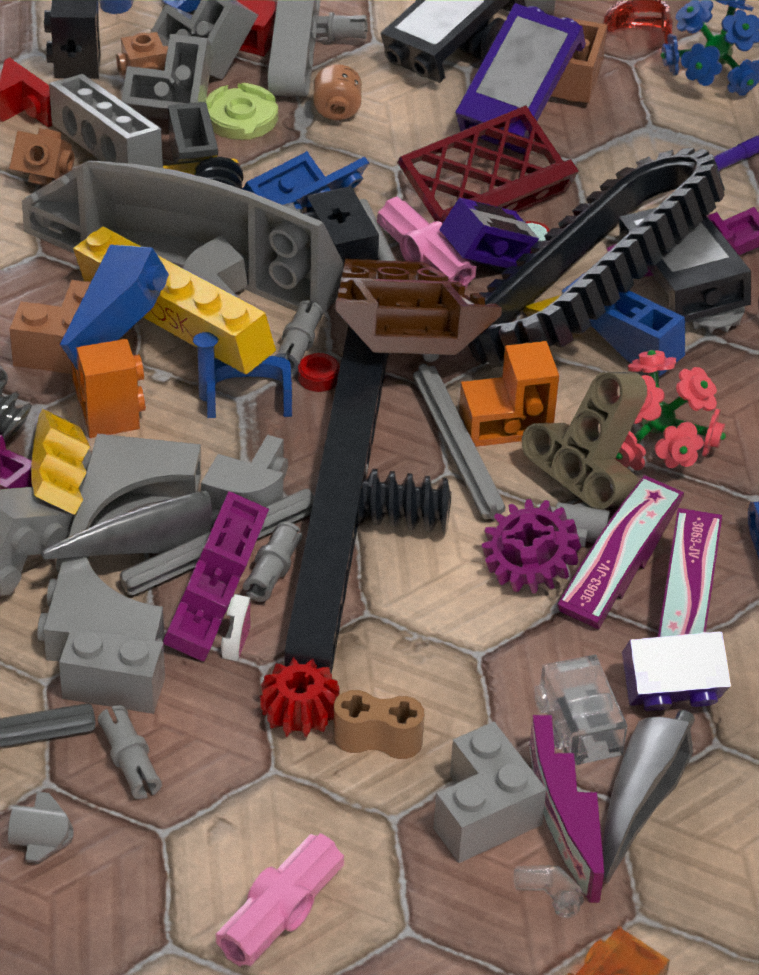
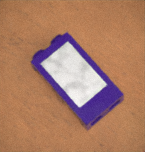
M515 3L455 112L460 131L525 105L536 121H538L575 50L583 51L586 45L583 26L570 18H558L546 14L538 7H525ZM521 120L509 124V133L528 139L529 132ZM486 135L478 137L496 145L499 144L498 139ZM507 142L504 144L505 148L524 154V148Z

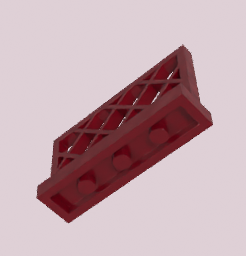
M526 105L402 155L397 162L434 221H440L441 223H444L454 206L443 210L434 197L436 190L457 197L456 202L460 197L513 210L517 213L568 191L579 172L571 159L567 161L562 160ZM521 120L529 132L528 139L509 133V124ZM486 135L498 139L497 152L476 145L478 137ZM505 142L524 148L523 160L502 154ZM455 148L467 152L466 164L464 165L445 158L446 151ZM533 151L544 155L550 165L542 168L528 163L530 152ZM474 155L494 162L491 174L471 167ZM424 161L437 166L434 178L420 174L413 164ZM499 164L519 170L518 179L511 181L497 176ZM444 168L462 174L460 187L440 181L441 169ZM468 177L488 183L487 192L478 194L465 189Z

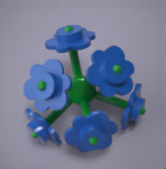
M691 0L676 13L675 18L678 21L676 27L679 31L687 30L689 33H696L700 30L707 39L705 47L701 43H696L692 46V49L678 50L676 35L669 34L668 44L662 45V53L660 55L664 66H669L670 72H672L673 76H676L679 72V58H681L682 66L687 69V79L691 81L697 79L700 85L708 86L714 81L715 75L721 73V64L727 63L732 68L727 76L730 82L727 90L730 93L736 92L740 96L747 94L759 83V60L751 62V60L746 59L739 65L731 56L734 44L738 50L746 52L752 48L753 43L759 42V18L753 14L746 15L745 11H743H753L754 7L746 4V0H715L718 3L728 5L726 17L723 18L721 23V33L713 35L705 24L712 18L710 11L713 9V2L711 0Z

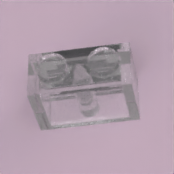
M597 655L542 665L540 685L535 686V700L540 713L552 715L555 749H562L563 753H574L575 765L622 756L628 725Z

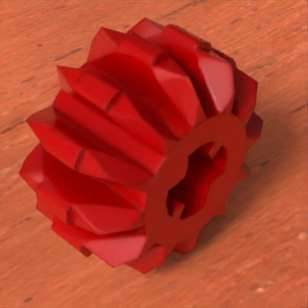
M293 657L288 667L276 663L272 674L264 675V680L261 684L260 709L262 710V715L267 716L270 728L283 726L286 737L293 731H301L305 738H307L312 728L324 732L328 721L334 720V703L340 695L338 680L332 679L329 667L317 669L313 658L306 664H299Z

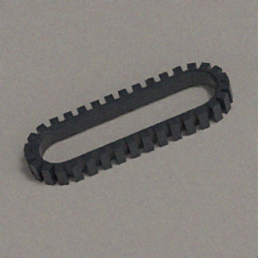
M682 148L676 155L673 150L659 153L656 160L652 161L650 157L636 162L637 168L625 167L616 173L617 179H607L600 185L601 191H594L586 198L587 203H580L572 210L574 216L564 217L558 223L560 228H552L544 235L546 241L536 242L530 248L532 253H524L516 260L517 266H509L501 274L503 279H495L487 286L488 292L479 293L485 297V305L495 303L502 307V313L495 322L468 344L476 361L483 365L488 362L490 366L502 367L504 364L505 346L547 341L549 348L553 345L562 348L574 340L572 333H584L591 326L590 320H598L606 312L604 306H613L620 299L619 293H626L635 285L633 279H641L648 273L647 266H655L662 259L661 253H669L676 246L675 240H683L690 233L688 228H695L703 221L702 215H709L716 208L715 203L722 201L725 195V188L713 154L704 149L695 152L694 148ZM675 190L558 299L543 310L527 318L510 322L618 224L619 217L629 214L634 208L654 196Z

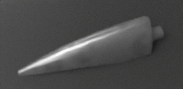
M207 491L174 497L105 520L50 546L40 554L44 559L109 554H161L210 532L219 510H212L210 495Z
M679 710L674 719L647 717L638 722L631 736L614 783L606 817L602 853L604 864L603 882L607 884L637 834L660 803L676 788L693 754L690 729L695 721V717L689 711Z

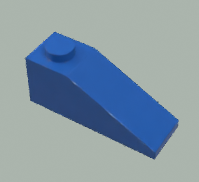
M110 245L60 343V346L77 370L76 347L119 340L154 307L161 290L166 285L169 273L152 247Z
M577 278L574 282H572V283H571L570 285H568L565 289H563V290H562V294H563L569 287H571L579 278ZM630 290L626 293H619L620 299L613 306H604L606 312L598 320H590L591 326L630 363L633 360L639 359L640 353L649 350L663 351L666 358H676V363L685 356V317ZM658 370V377L663 375L667 370Z

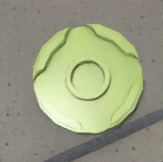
M249 83L238 84V88L228 89V85L221 86L211 92L206 98L213 131L221 137L234 140L253 139L271 131L278 122L276 98L271 92L261 86Z

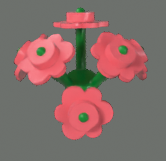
M649 350L640 353L639 359L633 360L628 365V371L649 373V376H641L647 385V397L633 423L638 424L642 421L643 426L635 434L629 431L615 458L626 468L630 466L634 470H641L645 466L643 457L646 455V450L638 443L649 432L663 434L664 438L656 443L654 450L659 458L664 459V463L668 468H675L679 464L684 467L693 465L698 458L697 450L702 448L703 443L702 456L705 457L709 454L711 446L719 448L721 440L726 438L724 433L725 424L718 422L720 409L715 410L709 428L676 419L675 410L687 402L691 409L699 411L701 408L705 411H712L716 408L717 401L714 395L717 392V388L702 368L694 367L691 370L683 369L679 372V379L681 381L676 385L679 397L668 404L662 402L665 398V393L659 388L658 370L675 368L676 358H666L663 351ZM697 434L706 436V437H705V441H703V439L701 438V436H699V435H697Z

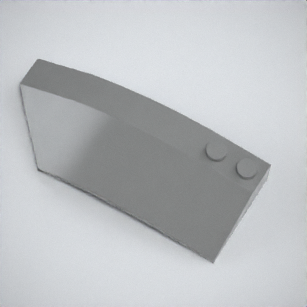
M88 160L22 200L24 232L74 253L73 248L85 240L92 232L104 226L141 247H152L158 256L183 268L185 261L193 251L222 235L244 258L248 285L243 288L244 290L296 312L300 302L310 300L306 313H309L313 302L319 304L324 313L338 298V290L343 273V261L322 221L252 192L216 180L158 167Z

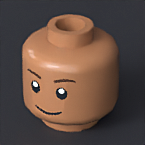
M340 64L326 66L320 70L314 79L313 104L317 112L331 120L348 119L358 112L362 98V81L358 73L351 67Z

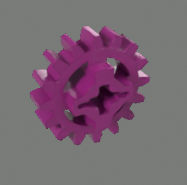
M526 499L524 509L520 510L513 503L509 504L510 514L505 517L498 513L494 515L497 528L486 527L484 530L487 542L482 543V550L489 572L495 573L500 585L510 580L513 591L517 593L523 584L529 585L532 594L537 593L538 584L545 583L549 589L555 588L553 578L558 575L561 578L567 579L569 573L566 564L577 565L579 562L576 550L581 549V543L574 520L567 519L563 507H559L552 512L548 500H544L539 508H534L532 500Z

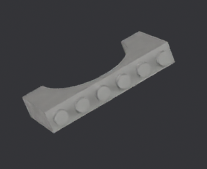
M97 434L93 450L88 451L83 460V465L87 472L84 482L79 486L83 501L76 515H72L67 528L66 538L129 511L170 498L198 492L202 476L201 444ZM89 556L58 558L56 560V570L59 575L57 579H50L48 585L47 605L50 606L48 613H41L38 622L37 636L39 641H45L46 660L60 661L71 627L163 641V607L138 602L110 588L93 571L88 562Z

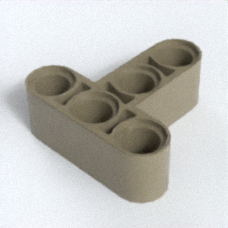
M635 372L600 373L592 381L570 425L566 423H534L526 428L521 439L524 454L529 460L590 507L601 510L619 508L639 483L633 472L615 458L647 397L645 380L640 374ZM618 386L620 387V396H619V397H618V391H617ZM599 424H600V428H601L600 434H599V432H598V425H599ZM611 484H612V487H613V493H612V495H611V492H610V485H611Z

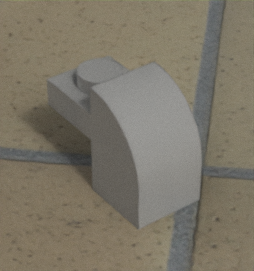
M222 235L193 251L183 266V269L235 297H237L235 295L237 291L248 286L244 258Z
M267 435L251 463L218 454L201 482V491H207L210 495L212 510L218 509L220 511L228 491L264 507L283 499V480L288 469V459L283 458L284 439Z

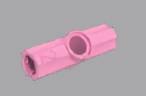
M398 196L387 200L383 208L378 211L377 223L400 244V250L405 261L425 262L447 275L448 282H459L466 286L465 289L471 280L475 278L477 267L470 260L463 258L439 229L443 223L435 221L429 224Z
M321 833L316 836L310 834L278 869L268 867L260 873L250 888L246 903L216 933V944L223 950L227 959L240 967L242 965L251 966L284 930L292 932L304 922L312 909L315 896L344 866V855L338 850L334 841Z

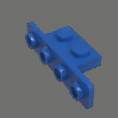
M307 151L247 181L243 190L281 205L293 202L295 209L299 208L302 213L303 208L307 207L308 195L358 186L363 181L361 175L369 165V162L363 157L324 176Z

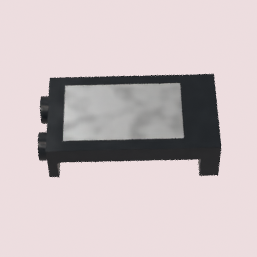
M416 0L380 32L385 56L395 66H401L417 73L421 77H427L441 83L446 78L443 69L445 59L500 9L510 12L515 3L526 7L525 0Z
M655 208L619 217L620 241ZM702 215L703 221L695 228H688L690 233L683 240H675L676 246L669 253H661L662 259L655 266H647L669 295V310L684 316L685 322L751 305V270L707 215Z

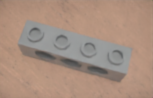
M84 74L49 83L52 125L103 162L130 163L163 168L161 128Z

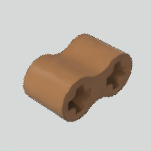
M361 690L343 692L336 698L334 703V742L340 749L349 753L378 750L396 759L414 757L420 752L423 745L424 708L419 701L408 696L380 699Z

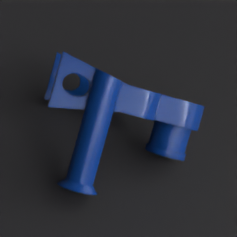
M202 332L194 336L193 343L197 346L199 398L207 402V418H216L215 385L217 382L235 377H265L279 380L283 385L284 417H292L291 364L288 359L269 356L245 375L215 358L214 345L218 343V337L210 332Z

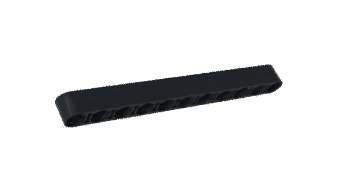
M349 325L284 655V666L286 667L289 666L293 657L299 664H306L313 658L317 669L329 667L331 674L359 524L358 507L363 481L367 480L366 465L368 464L369 468L389 353L373 352Z

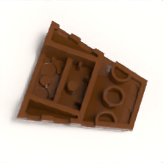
M345 259L335 308L339 315L373 352L440 355L458 354L495 322L502 313V307L495 303L485 305V297L478 293H470V297L465 295L466 286L459 282H448L447 275L425 262Z

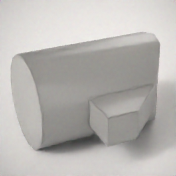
M560 502L556 504V509L559 507L565 509L567 519L574 520L577 534L583 547H585L586 542L595 543L608 524L610 511L592 508L585 502L574 505Z
M37 792L34 807L14 805L11 811L8 842L9 844L27 846L25 860L29 863L40 864L58 850L68 846L74 837L73 826L69 818L50 793Z

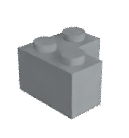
M201 0L193 15L166 4L150 33L157 32L163 46L168 45L170 34L207 38L213 49L210 75L223 80L258 14L236 0Z
M170 34L165 69L156 70L127 66L121 101L144 117L167 120L168 105L206 102L213 58V49L208 39Z
M33 487L0 489V596L13 594L14 589L21 580V571L28 555L40 554L43 550L66 539L67 528L73 514L35 497Z
M491 722L453 739L450 777L456 784L436 792L433 829L457 862L461 863L541 826L546 788L495 722Z

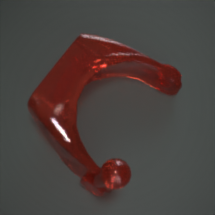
M621 0L607 10L603 24H607V32L630 27L662 28L664 44H668V35L672 34L673 28L670 7L663 0ZM654 12L660 13L661 15H639L634 13Z

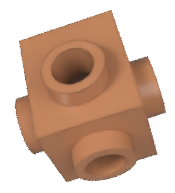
M157 32L138 33L134 36L121 38V53L116 54L119 75L124 76L125 79L127 66L164 70L168 45L163 46Z
M39 128L38 134L17 131L9 169L20 174L29 175L28 182L46 186L52 180L58 179L73 169L74 152L71 151L72 144L61 139L62 133L49 129Z

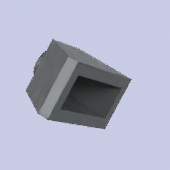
M197 102L168 105L169 143L174 164L201 162L211 157H217L218 147L207 103Z

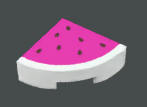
M235 594L231 598L227 611V616H230V627L226 637H222L221 654L223 659L238 661L250 631V597Z

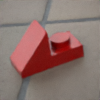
M8 58L4 60L0 77V121L4 122L25 111L30 117L35 118L46 127L53 126L49 85L13 59Z

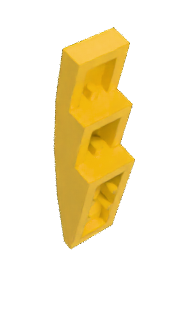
M43 408L38 416L31 462L34 496L76 515L83 501L79 486L87 473L82 461L90 445L80 426Z

